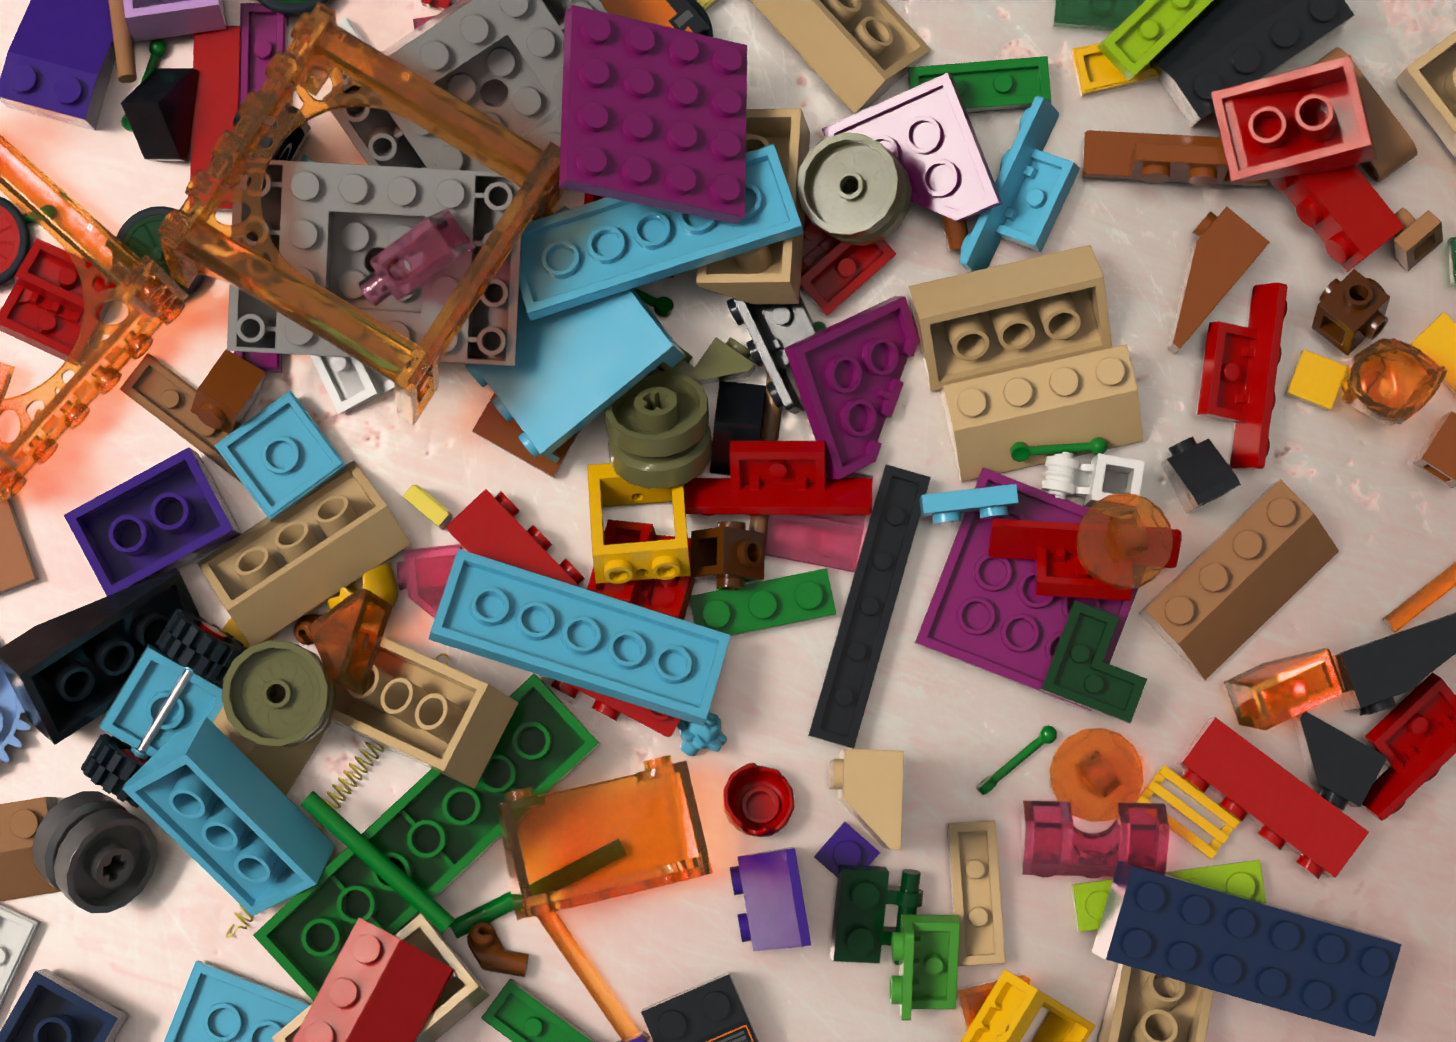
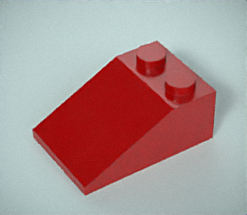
M1351 55L1211 92L1232 184L1332 171L1377 159Z

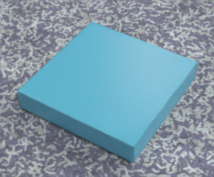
M291 390L214 445L271 522L347 467Z

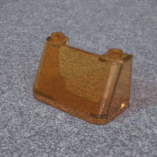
M671 755L644 761L645 770L633 775L546 795H534L533 787L504 793L506 802L500 803L497 806L517 921L712 874L713 871L687 761L673 763Z

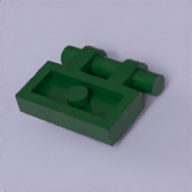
M839 864L830 947L831 959L836 962L880 963L881 945L891 946L892 932H900L901 915H916L917 908L922 906L923 890L919 889L921 872L904 869L902 870L901 886L888 885L889 871L886 867ZM886 904L898 905L896 927L884 926ZM892 961L893 964L899 965V961Z

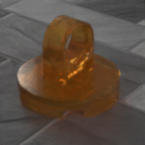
M1131 493L1108 495L1090 507L1081 520L1076 537L1078 558L1091 577L1094 579L1098 578L1105 584L1113 585L1112 588L1124 590L1140 588L1159 575L1169 561L1173 537L1171 525L1161 508L1146 497Z
M1104 728L1083 729L1065 738L1054 751L1049 768L1050 789L1057 803L1070 815L1090 822L1110 821L1126 813L1138 799L1144 782L1142 761L1135 747L1121 734Z

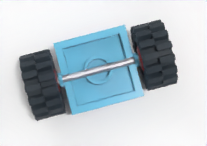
M182 609L175 610L157 640L156 644L161 650L150 644L147 645L100 723L99 728L112 736L101 734L81 766L83 774L91 778V782L102 786V790L108 794L112 793L117 796V799L122 802L127 801L136 808L140 806L122 790L125 783L174 734L205 717L213 723L223 707V678L232 661L247 649L240 641L233 639L232 635L221 631L218 626L211 625L205 619L197 618L193 613L185 612Z

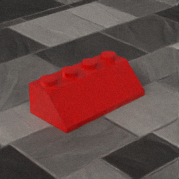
M358 918L292 1042H417L454 969L402 939Z

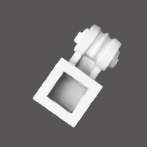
M1069 452L1046 457L1045 466L1047 470L1044 471L1046 477L1042 481L1041 489L1048 491V494L1055 495V499L1066 500V497L1072 496L1084 497V506L1129 514L1138 508L1145 461L1100 453L1091 460V464L1080 463V460L1073 458V453Z

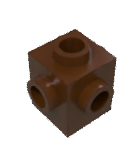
M1353 269L1342 281L1334 279L1322 292L1311 328L1348 356L1366 337L1369 340H1373L1384 329L1388 322V317L1385 314L1390 296L1385 293L1378 282L1371 278H1365Z
M739 521L718 522L715 528L691 531V578L716 581L717 589L744 590L745 582L764 580L765 533L746 530V523Z

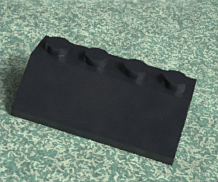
M1213 0L1149 62V65L1157 71L1158 79L1192 127L1215 112L1211 92L1267 77L1344 25L1354 16V13L1345 0Z

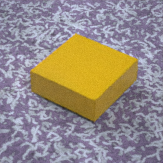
M1303 349L1285 395L1329 411L1332 408L1348 366Z

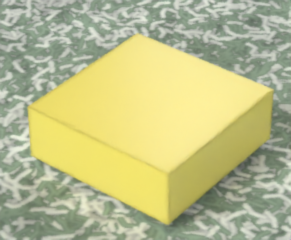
M412 484L402 496L441 530L453 519L451 517L452 514L417 484Z

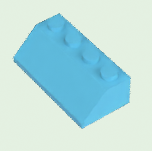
M207 717L174 734L122 788L251 916L316 885L335 848V845Z

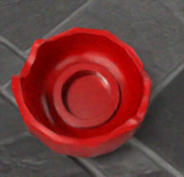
M748 763L731 773L723 789V811L729 823L746 835L769 837L774 833H778L787 825L795 808L793 789L785 777L781 775V772L777 769L757 765L756 763Z

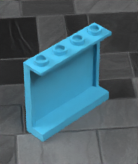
M563 206V207H562L559 211H557L556 213H559V212H562V211H565V210H569V208H567L566 206ZM519 288L515 366L467 364L466 368L482 387L488 384L497 395L492 400V403L499 413L508 422L515 419L524 431L518 437L525 448L535 458L543 455L556 463L560 460V457L555 450L662 362L672 368L685 358L686 355L634 288L530 321Z

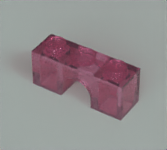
M1023 801L1020 837L1022 875H1036L1039 877H1052L1054 875L1083 876L1086 878L1114 877L1118 860L1166 874L1170 832L1166 806L1162 803H1118L1116 819L1108 829L1099 833H1085L1073 825L1070 802Z

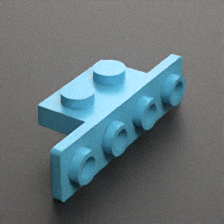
M1037 95L1031 107L1025 110L1020 120L1019 133L1012 148L1007 150L1002 157L1000 173L995 185L1003 204L981 213L973 231L965 237L962 243L959 263L969 272L989 267L1002 238L1042 252L1080 168L1075 162L1043 152L1059 117V112L1044 97Z

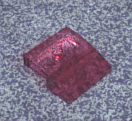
M853 472V473H851V474H849V475L843 477V478H870V479H872V482H873V476H872V475H866V474H861V473H856V472ZM770 515L764 555L855 572L866 515Z

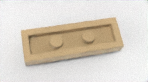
M992 820L947 823L953 915H958L960 922L958 966L1005 963L996 822Z

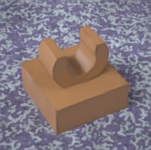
M1402 207L1395 215L1405 228L1394 235L1395 239L1393 241L1396 260L1409 271L1443 242L1442 222L1429 210L1415 220Z

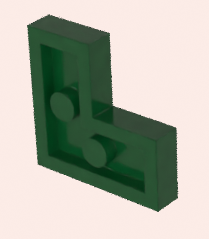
M1073 601L1040 690L1130 724L1147 678L1103 662L1119 617L1078 601Z

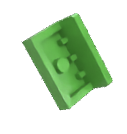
M901 915L900 932H892L891 937L892 961H899V975L890 976V1004H898L901 1020L911 1021V1009H956L960 929L958 915Z

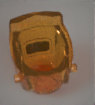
M1382 338L1352 357L1345 372V377L1341 381L1344 394L1341 399L1345 404H1351L1358 411L1381 423L1391 426L1402 424L1422 409L1434 396L1447 370L1444 366L1439 367L1434 360L1414 346L1395 338Z

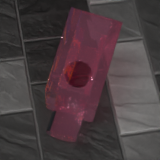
M444 209L424 219L373 257L370 263L375 271L361 280L359 287L367 300L374 306H377L391 295L399 301L418 290L476 247L449 209ZM404 259L409 263L411 271L406 268Z

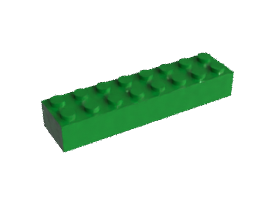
M532 674L509 696L517 701L518 705L475 789L431 769L362 833L367 840L434 900L601 745L536 674ZM346 848L324 868L316 885L296 894L253 936L314 1002L358 918L395 935L420 913L349 848Z

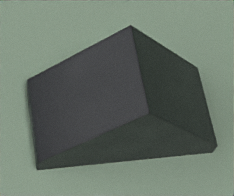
M156 68L121 102L144 159L149 161L187 160L198 70L194 68Z
M719 381L710 474L730 476V441H760L765 385Z

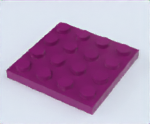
M572 5L565 13L559 188L738 224L745 217L747 45Z
M982 468L974 489L1016 484L1019 503L1015 507H1009L1008 516L980 519L979 511L966 512L964 514L915 644L1084 710L1092 711L1089 708L1040 690L1073 601H1078L1119 617L1103 662L1110 664L1146 567L1132 566L1133 590L1131 601L1035 595V560L993 558L988 555L991 523L993 519H1017L1135 526L1071 501L1055 499V495Z

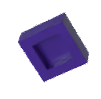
M844 821L815 854L814 858L838 878L839 864L869 866L880 852Z

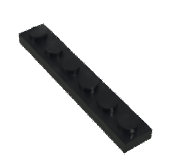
M885 465L808 736L852 749L855 747L921 514L919 499L921 495L927 493L931 479L929 476Z

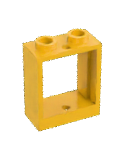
M611 463L587 465L592 558L596 584H622L634 580H669L675 577L691 576L684 484L671 488L648 489L628 483L616 474ZM673 502L675 539L605 545L603 507Z
M1004 969L961 1042H1020L1041 1006L1049 1010L1050 1013L1032 1042H1086L1096 1025Z

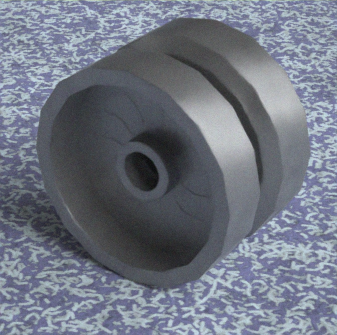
M81 791L61 800L48 811L40 823L32 845L34 866L42 878L55 889L61 891L74 905L91 914L110 913L131 902L143 891L152 877L158 858L156 838L148 825L135 815L127 812L125 807L116 800L99 791Z

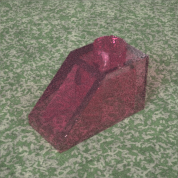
M460 544L403 550L404 561L397 562L399 589H407L408 597L433 618L436 616L457 550H464Z

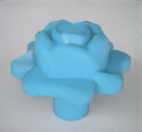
M710 711L704 726L685 720H680L677 725L680 737L683 739L680 748L689 756H695L699 750L707 748L717 752L727 741V737L721 731L720 718Z

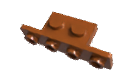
M1088 130L1084 134L1083 175L1085 177L1143 180L1149 183H1163L1167 181L1188 182L1200 186L1212 184L1267 186L1269 183V179L1232 184L1221 137Z

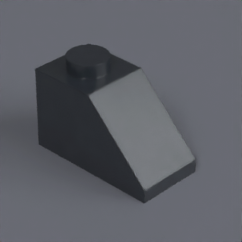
M1192 436L1168 448L1171 457L1161 463L1186 513L1229 493L1241 485L1236 474L1209 438L1197 444Z
M1305 710L1296 712L1293 724L1310 783L1322 790L1319 794L1342 811H1344L1346 805L1361 807L1388 757Z

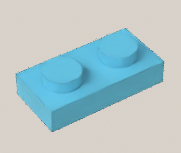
M1016 484L924 494L919 499L921 517L932 516L933 524L961 521V513L974 511L980 512V519L1008 516L1009 507H1015L1019 503Z

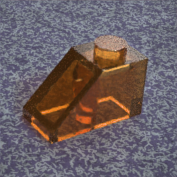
M1328 648L1262 663L1224 682L1239 725L1261 730H1268L1345 692L1332 654Z

